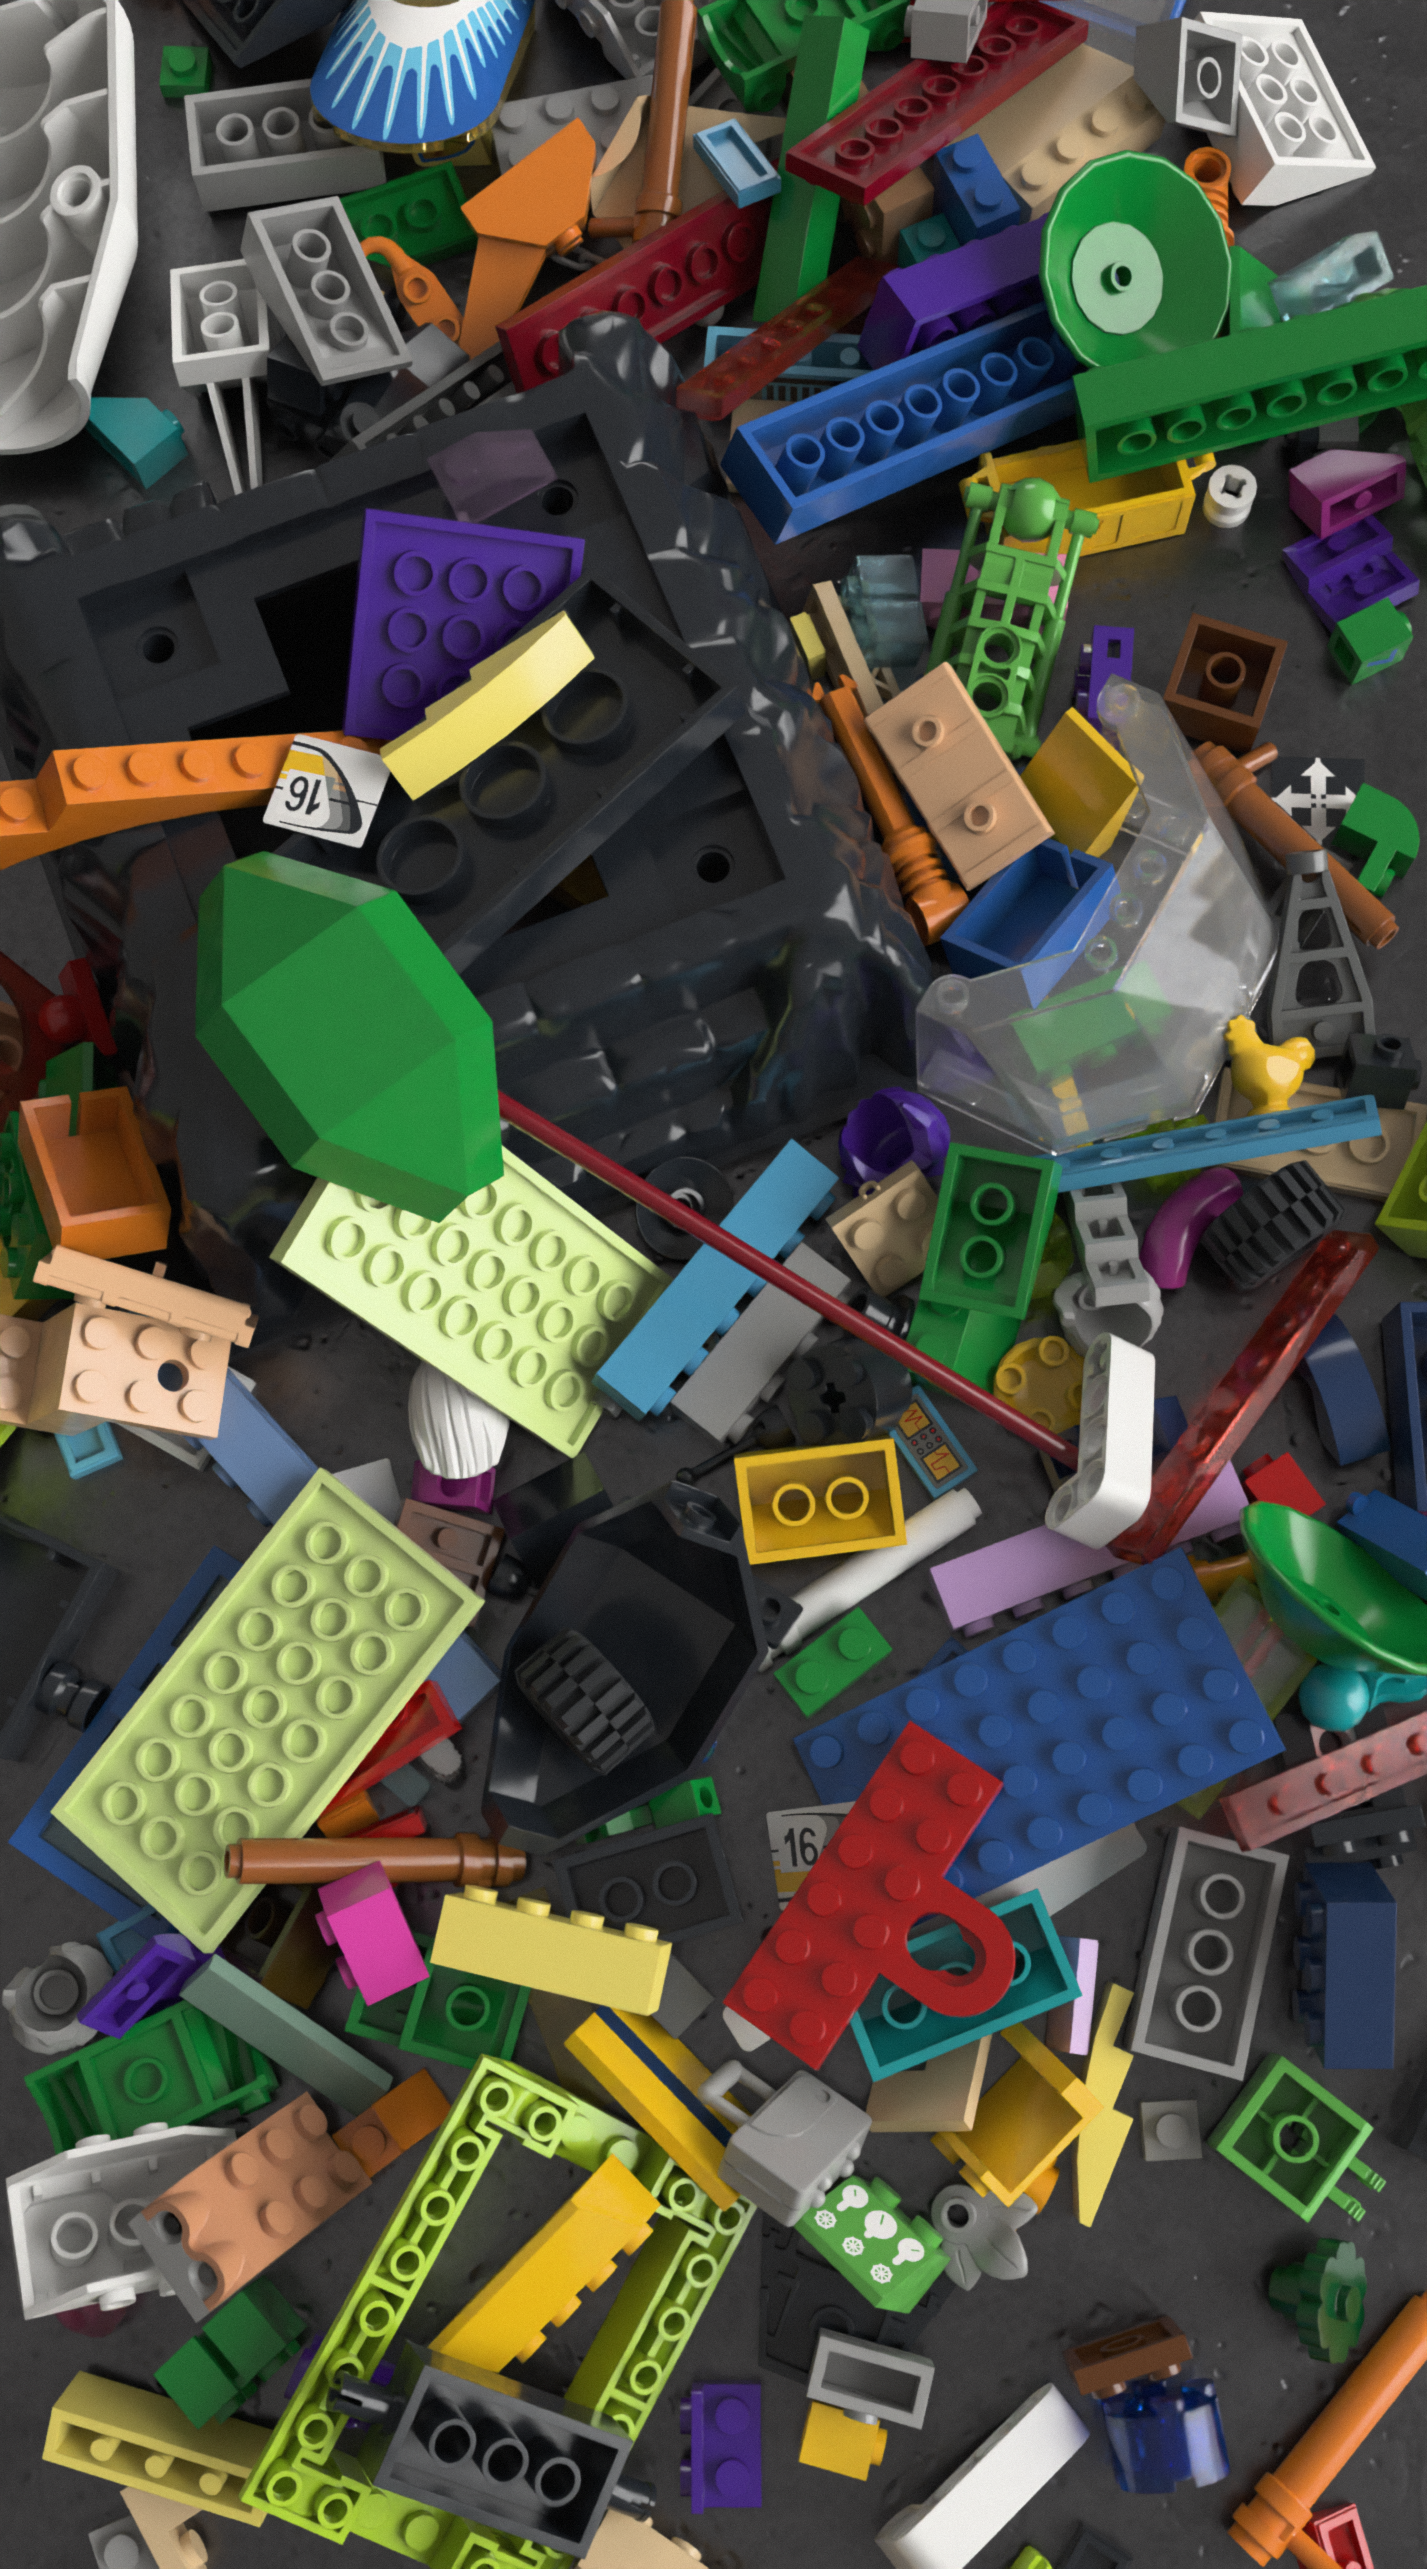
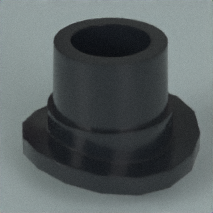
M862 1288L853 1295L847 1304L905 1341L915 1312V1302L913 1299L906 1295H900L893 1299L885 1298L869 1288Z

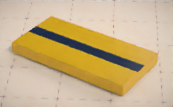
M601 2005L563 2044L711 2200L725 2212L741 2194L718 2177L717 2171L729 2139L739 2127L709 2105L702 2104L698 2099V2088L712 2073L678 2038L675 2040L651 2014L645 2016ZM729 2091L722 2096L749 2117L752 2116Z

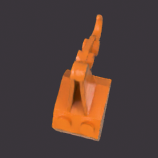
M577 117L460 207L466 222L478 238L464 317L436 276L429 269L407 256L402 248L393 240L382 236H375L359 242L365 257L372 253L384 256L391 266L399 300L416 325L419 327L426 322L434 324L465 351L471 360L500 341L495 326L520 311L545 259L556 252L562 258L584 241L581 236L587 227L592 175L595 172L597 159L596 143L579 117Z

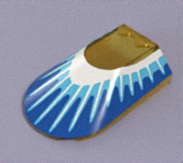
M353 0L349 7L340 13L311 80V107L317 121L326 120L333 125V134L342 140L361 147L384 152H435L444 150V140L462 136L468 142L477 139L495 124L502 110L535 28V0Z

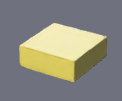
M803 612L791 617L790 629L808 672L813 680L824 676L826 672V651L810 615Z

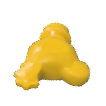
M1238 1015L1235 1019L1227 1021L1225 1026L1227 1032L1223 1035V1039L1228 1043V1053L1232 1057L1231 1080L1238 1093L1248 1099L1253 1106V1109L1248 1111L1246 1117L1291 1109L1288 1107L1287 1101L1299 1089L1303 1081L1304 1071L1310 1069L1315 1060V1050L1307 1038L1292 1037L1279 1046L1264 1044L1254 1031V1021L1247 1020L1243 1015Z

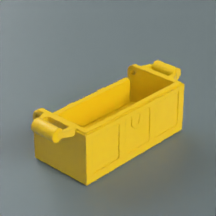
M1076 440L1053 446L1039 447L1035 450L994 459L990 452L982 453L979 456L977 473L972 477L961 480L958 485L963 499L966 486L969 487L971 482L993 487V491L999 492L1001 483L1012 485L1024 478H1041L1054 486L1061 498L1070 500L1068 510L1074 511L1075 508L1094 512L1097 513V519H1100L1096 534H1092L1091 539L1084 537L1079 556L1081 557L1185 534L1196 497L1192 480L1203 472L1213 469L1216 466L1214 454L1209 453L1193 457L1196 467L1188 468L1185 459L1089 483L1080 442ZM965 507L966 514H967V518H968V517H969V513H970V508H966V507ZM989 509L987 512H983L981 517L987 536L994 512ZM1002 526L998 544L1032 553H1045L1048 537L1038 542L1022 543L1009 536L1004 526ZM1064 528L1058 554L1068 553L1072 534L1068 533L1069 529Z

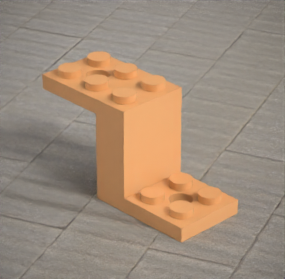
M74 1303L45 1322L0 1314V1424L74 1436L107 1421L196 1438L215 1439L218 1436L231 1342L212 1336L210 1342L194 1339L179 1332L180 1327L168 1324V1322L106 1308H95L81 1303ZM163 1363H171L181 1371L183 1381L181 1387L176 1392L164 1389L158 1381V1370Z

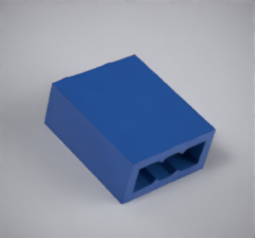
M978 133L946 146L934 154L932 217L944 213L961 247L971 240H982L1001 233L1009 226H1019L1021 208Z

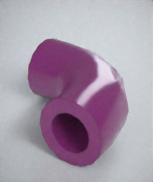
M1217 1167L1193 1176L1182 1182L1161 1204L1146 1231L1139 1254V1260L1143 1269L1151 1275L1159 1288L1174 1289L1186 1285L1194 1251L1207 1227L1223 1211L1243 1196L1240 1180L1229 1169Z

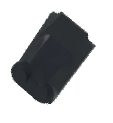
M426 322L417 328L401 332V336L413 360L412 366L360 378L317 442L335 456L351 439L470 361V356L432 323Z

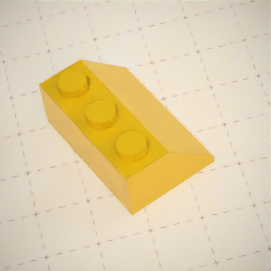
M890 1434L862 1443L819 1445L817 1443L734 1454L743 1534L750 1565L907 1545L894 1438Z

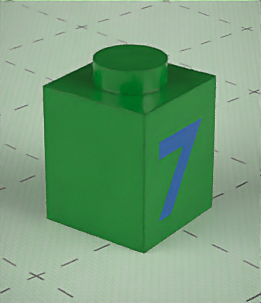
M1387 597L1337 622L1327 648L1350 684L1353 685L1401 661L1414 636L1412 635V628L1406 615L1402 611H1397Z

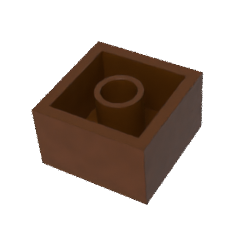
M1192 612L1154 726L1202 741H1211L1215 745H1223L1225 748L1244 754L1250 752L1260 729L1288 641Z

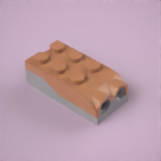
M307 2091L190 2172L127 2223L196 2323L333 2217L372 2184V2181L359 2165L357 2159L347 2151H340L326 2132L328 2126L326 2116Z

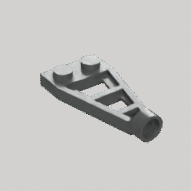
M1327 849L1285 854L1287 887L1266 1011L1269 1045L1279 1046L1292 1037L1307 1038L1313 1046L1315 1058L1342 1055L1349 1032L1375 1035L1373 999L1328 868ZM1316 873V879L1313 882L1306 883L1302 880L1301 874ZM1305 910H1323L1327 917L1331 936L1330 944L1324 948L1301 950L1298 946V922L1300 915ZM1310 961H1328L1335 968L1341 986L1339 999L1334 1003L1311 1006L1300 1005L1295 996L1299 971Z

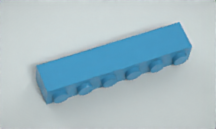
M791 1138L719 1226L772 1259L777 1254L787 1259L805 1237L798 1230L805 1219L810 1215L818 1221L837 1198L829 1190L839 1177ZM704 1243L599 1369L591 1383L610 1396L636 1420L640 1421L648 1411L657 1417L677 1393L669 1386L681 1371L689 1377L709 1354L702 1347L704 1342L714 1331L723 1337L742 1314L734 1307L746 1292L755 1298L767 1281Z

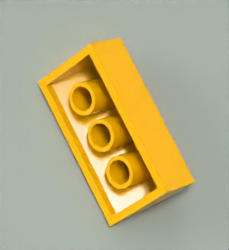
M612 2153L485 2283L427 2348L499 2373L514 2356L523 2364L546 2340L547 2337L540 2330L549 2321L556 2328H559L582 2303L576 2294L585 2285L592 2292H595L615 2271L618 2266L611 2259L621 2248L630 2256L649 2237L653 2229L648 2225L647 2221L661 2204Z

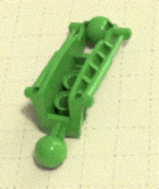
M1024 478L1012 485L1001 483L999 492L993 491V487L971 482L969 487L966 486L962 499L965 502V507L970 508V513L950 591L945 593L925 675L942 663L948 662L972 700L973 695L978 693L991 695L996 702L997 708L992 711H983L979 708L978 710L1007 757L1012 760L1020 758L1021 755L1033 758L1041 745V740H1038L1039 736L1036 734L1066 624L1063 617L1084 537L1091 539L1092 534H1096L1100 519H1097V513L1078 508H1075L1074 511L1068 510L1070 500L1061 498L1054 486L1041 478ZM988 509L993 510L987 541L974 546L982 513L987 512ZM1002 526H1004L1009 536L1022 543L1038 542L1048 537L1045 554L1040 555L998 544ZM1065 528L1069 529L1068 533L1072 534L1063 567L1057 556ZM969 564H971L978 570L977 578L965 584ZM1051 586H1059L1053 604L1048 595L1049 588ZM985 596L1004 600L1000 621L980 618ZM1015 603L1029 607L1024 628L1010 624ZM963 606L968 610L967 616L959 621ZM1045 625L1041 637L1040 633H1038L1039 628ZM954 645L958 649L957 655L949 658L952 646ZM990 645L1002 647L1007 653L1008 660L1002 663L991 661L986 656L984 648ZM1034 664L1033 671L1031 672L1029 669L1030 665Z

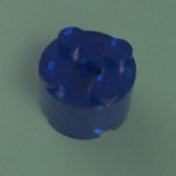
M1148 2378L1131 2383L1133 2394L1119 2393L1101 2399L1112 2469L1116 2484L1119 2483L1121 2490L1137 2494L1177 2492L1175 2482L1194 2477L1195 2486L1198 2488L1215 2483L1225 2478L1231 2472L1220 2406L1213 2379H1192L1182 2382L1180 2387L1167 2388L1165 2379L1149 2381Z

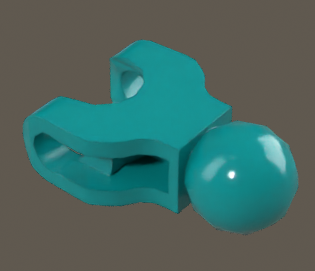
M1321 1663L1306 1673L1299 1685L1298 1699L1302 1714L1315 1727L1332 1732L1346 1731L1359 1724L1365 1713L1370 1712L1379 1703L1388 1701L1407 1703L1423 1698L1427 1694V1676L1348 1671Z

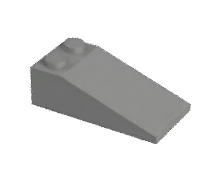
M338 196L259 210L247 214L240 251L258 291L321 386L412 366L413 360Z

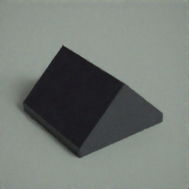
M585 1452L492 1500L511 1543L535 1586L539 1589L576 1525L614 1507Z

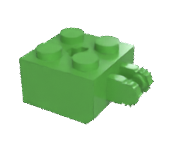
M1273 2052L1268 2053L1205 2142L1283 2206L1307 2223L1325 2198H1328L1359 2222L1366 2212L1361 2207V2203L1348 2193H1343L1334 2186L1346 2168L1355 2174L1356 2179L1370 2190L1374 2189L1380 2192L1386 2184V2181L1355 2157L1374 2128L1289 2060ZM1295 2121L1296 2126L1293 2133L1299 2138L1297 2145L1291 2147L1284 2144L1283 2148H1281L1282 2138L1279 2133L1284 2125L1290 2127L1292 2122Z

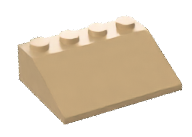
M1082 43L946 146L977 133L979 134L1021 208L1020 226L1036 220L1049 212L1058 190L1089 160L1123 150L1143 152L1160 139L1166 120L1134 80V66Z

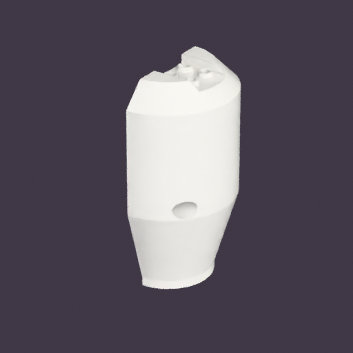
M18 0L0 6V455H13L42 451L60 445L78 434L87 423L91 410V392L137 256L134 40L130 22L118 0Z

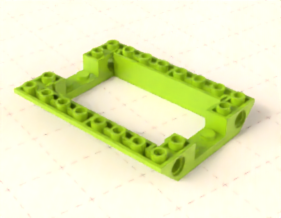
M480 2054L238 2494L240 2501L343 2545L349 2532H352L424 2563L430 2569H569L575 2558L573 2555L373 2486L357 2458L333 2448L350 2417L326 2409V2397L329 2387L337 2390L340 2389V2385L332 2381L338 2371L344 2370L349 2372L350 2375L366 2381L371 2379L503 2136L492 2123L509 2131L522 2145L550 2159L553 2154H556L592 2173L613 2153L661 2204L655 2211L660 2216L653 2227V2232L647 2238L563 2397L569 2401L612 2416L634 2441L633 2445L758 2206L741 2194L724 2212L645 2130L511 2061Z

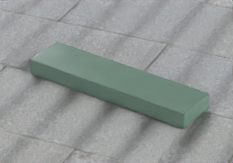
M214 1954L184 1982L179 1996L355 2117H358L389 2091L393 2079L390 2074L217 1954Z

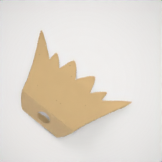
M642 95L636 98L592 175L590 197L592 212L596 218L630 217L635 214L636 197L642 191L651 96ZM688 106L679 199L683 202L682 214L724 190L693 149V134L735 118L752 141L756 143L783 133L786 118ZM616 237L624 249L632 245V237Z

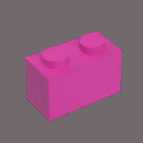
M380 1860L317 1889L324 1911L315 1914L321 1933L328 1946L336 1942L339 1943L344 1955L336 1958V1963L348 1990L359 1987L367 2006L430 1977L418 1944Z

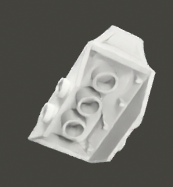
M165 2122L151 2123L133 2131L134 2136L113 2141H111L110 2135H95L84 2138L75 2144L76 2149L64 2151L6 2178L10 2234L24 2319L29 2320L97 2303L100 2304V2310H114L136 2302L135 2294L159 2289L160 2296L162 2297L176 2295L127 2223L170 2187L236 2141L235 2129L199 2126H178L168 2129V2124Z

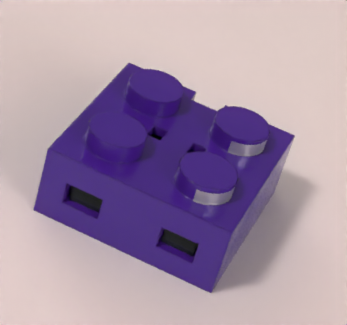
M1094 625L1090 643L1080 645L1078 667H1075L1073 676L1072 697H1076L1075 710L1119 753L1129 719L1134 628Z

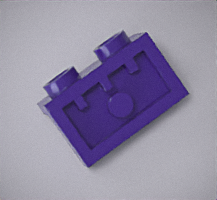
M693 2380L691 2397H681L680 2434L691 2435V2459H681L680 2496L691 2497V2514H703L704 2507L762 2508L761 2380Z

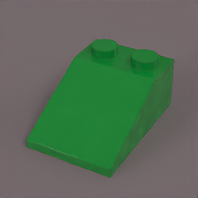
M950 1142L919 1299L1025 1320L1053 1219L1063 1167L1053 1160Z

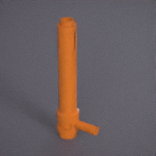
M1427 2289L1421 2297L1414 2295L1276 2471L1273 2474L1265 2473L1254 2487L1258 2494L1247 2506L1242 2502L1232 2515L1236 2521L1227 2533L1262 2567H1265L1272 2556L1278 2560L1284 2551L1288 2549L1308 2569H1343L1302 2528L1313 2516L1310 2510L1312 2505L1427 2360Z

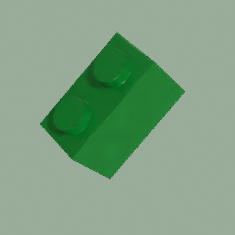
M858 1606L774 1672V1680L807 1721L889 1657L892 1648Z

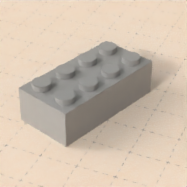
M653 75L497 104L489 115L500 176L577 117H579L596 143V170L636 98L642 95L651 96Z
M312 79L184 96L192 177L204 212L357 192L386 183L382 142L348 133L324 118L315 107L311 98L310 84Z
M1184 1827L1170 1828L1122 2047L1130 2051L1243 2081L1289 1855Z

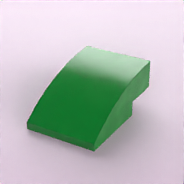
M413 1929L411 1931L418 1944L430 1977L367 2006L359 1987L357 1988L345 2032L394 2045L400 2050L469 2070L473 2069L480 2054L508 2061L511 2060L531 1987L430 1963L436 1936Z

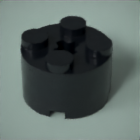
M853 1334L810 1349L797 1361H794L787 1371L789 1399L793 1414L797 1420V1430L801 1438L811 1444L862 1443L893 1431L900 1424L898 1422L903 1413L908 1411L912 1401V1382L908 1368Z

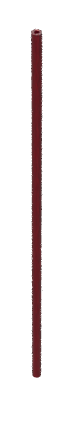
M498 1090L500 1118L1075 1472L1078 1471L1079 1448Z

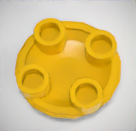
M1058 1336L1032 1338L1016 1344L1000 1360L994 1375L993 1395L1053 1433L1058 1434L1074 1425H1080L1085 1358L1078 1355L1071 1345Z

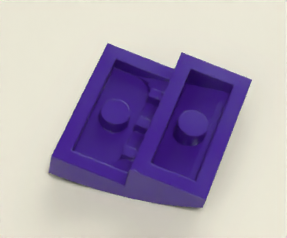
M1372 514L1322 540L1314 533L1282 549V557L1296 584L1331 633L1337 622L1387 597L1393 606H1396L1419 594L1420 580L1392 551L1393 536Z
M172 1933L155 1935L76 2014L77 2019L83 2025L120 2039L135 2023L185 2000L179 1996L184 1982L214 1954L226 1960L223 1951L218 1946L213 1953L204 1954L184 1935Z

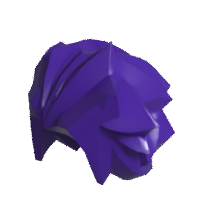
M901 1087L885 1088L875 1092L872 1098L860 1099L857 1108L848 1112L847 1126L845 1127L844 1125L840 1131L838 1140L839 1155L842 1160L840 1164L847 1170L842 1183L853 1185L852 1197L855 1199L859 1196V1188L864 1183L871 1180L878 1183L911 1160L918 1166L926 1180L928 1177L943 1174L944 1157H947L951 1142L950 1128L946 1117L931 1100L920 1094L905 1091ZM870 1188L866 1191L865 1194L870 1195L875 1191V1189Z

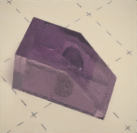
M531 429L476 432L426 459L456 519L464 522L479 523L558 479Z

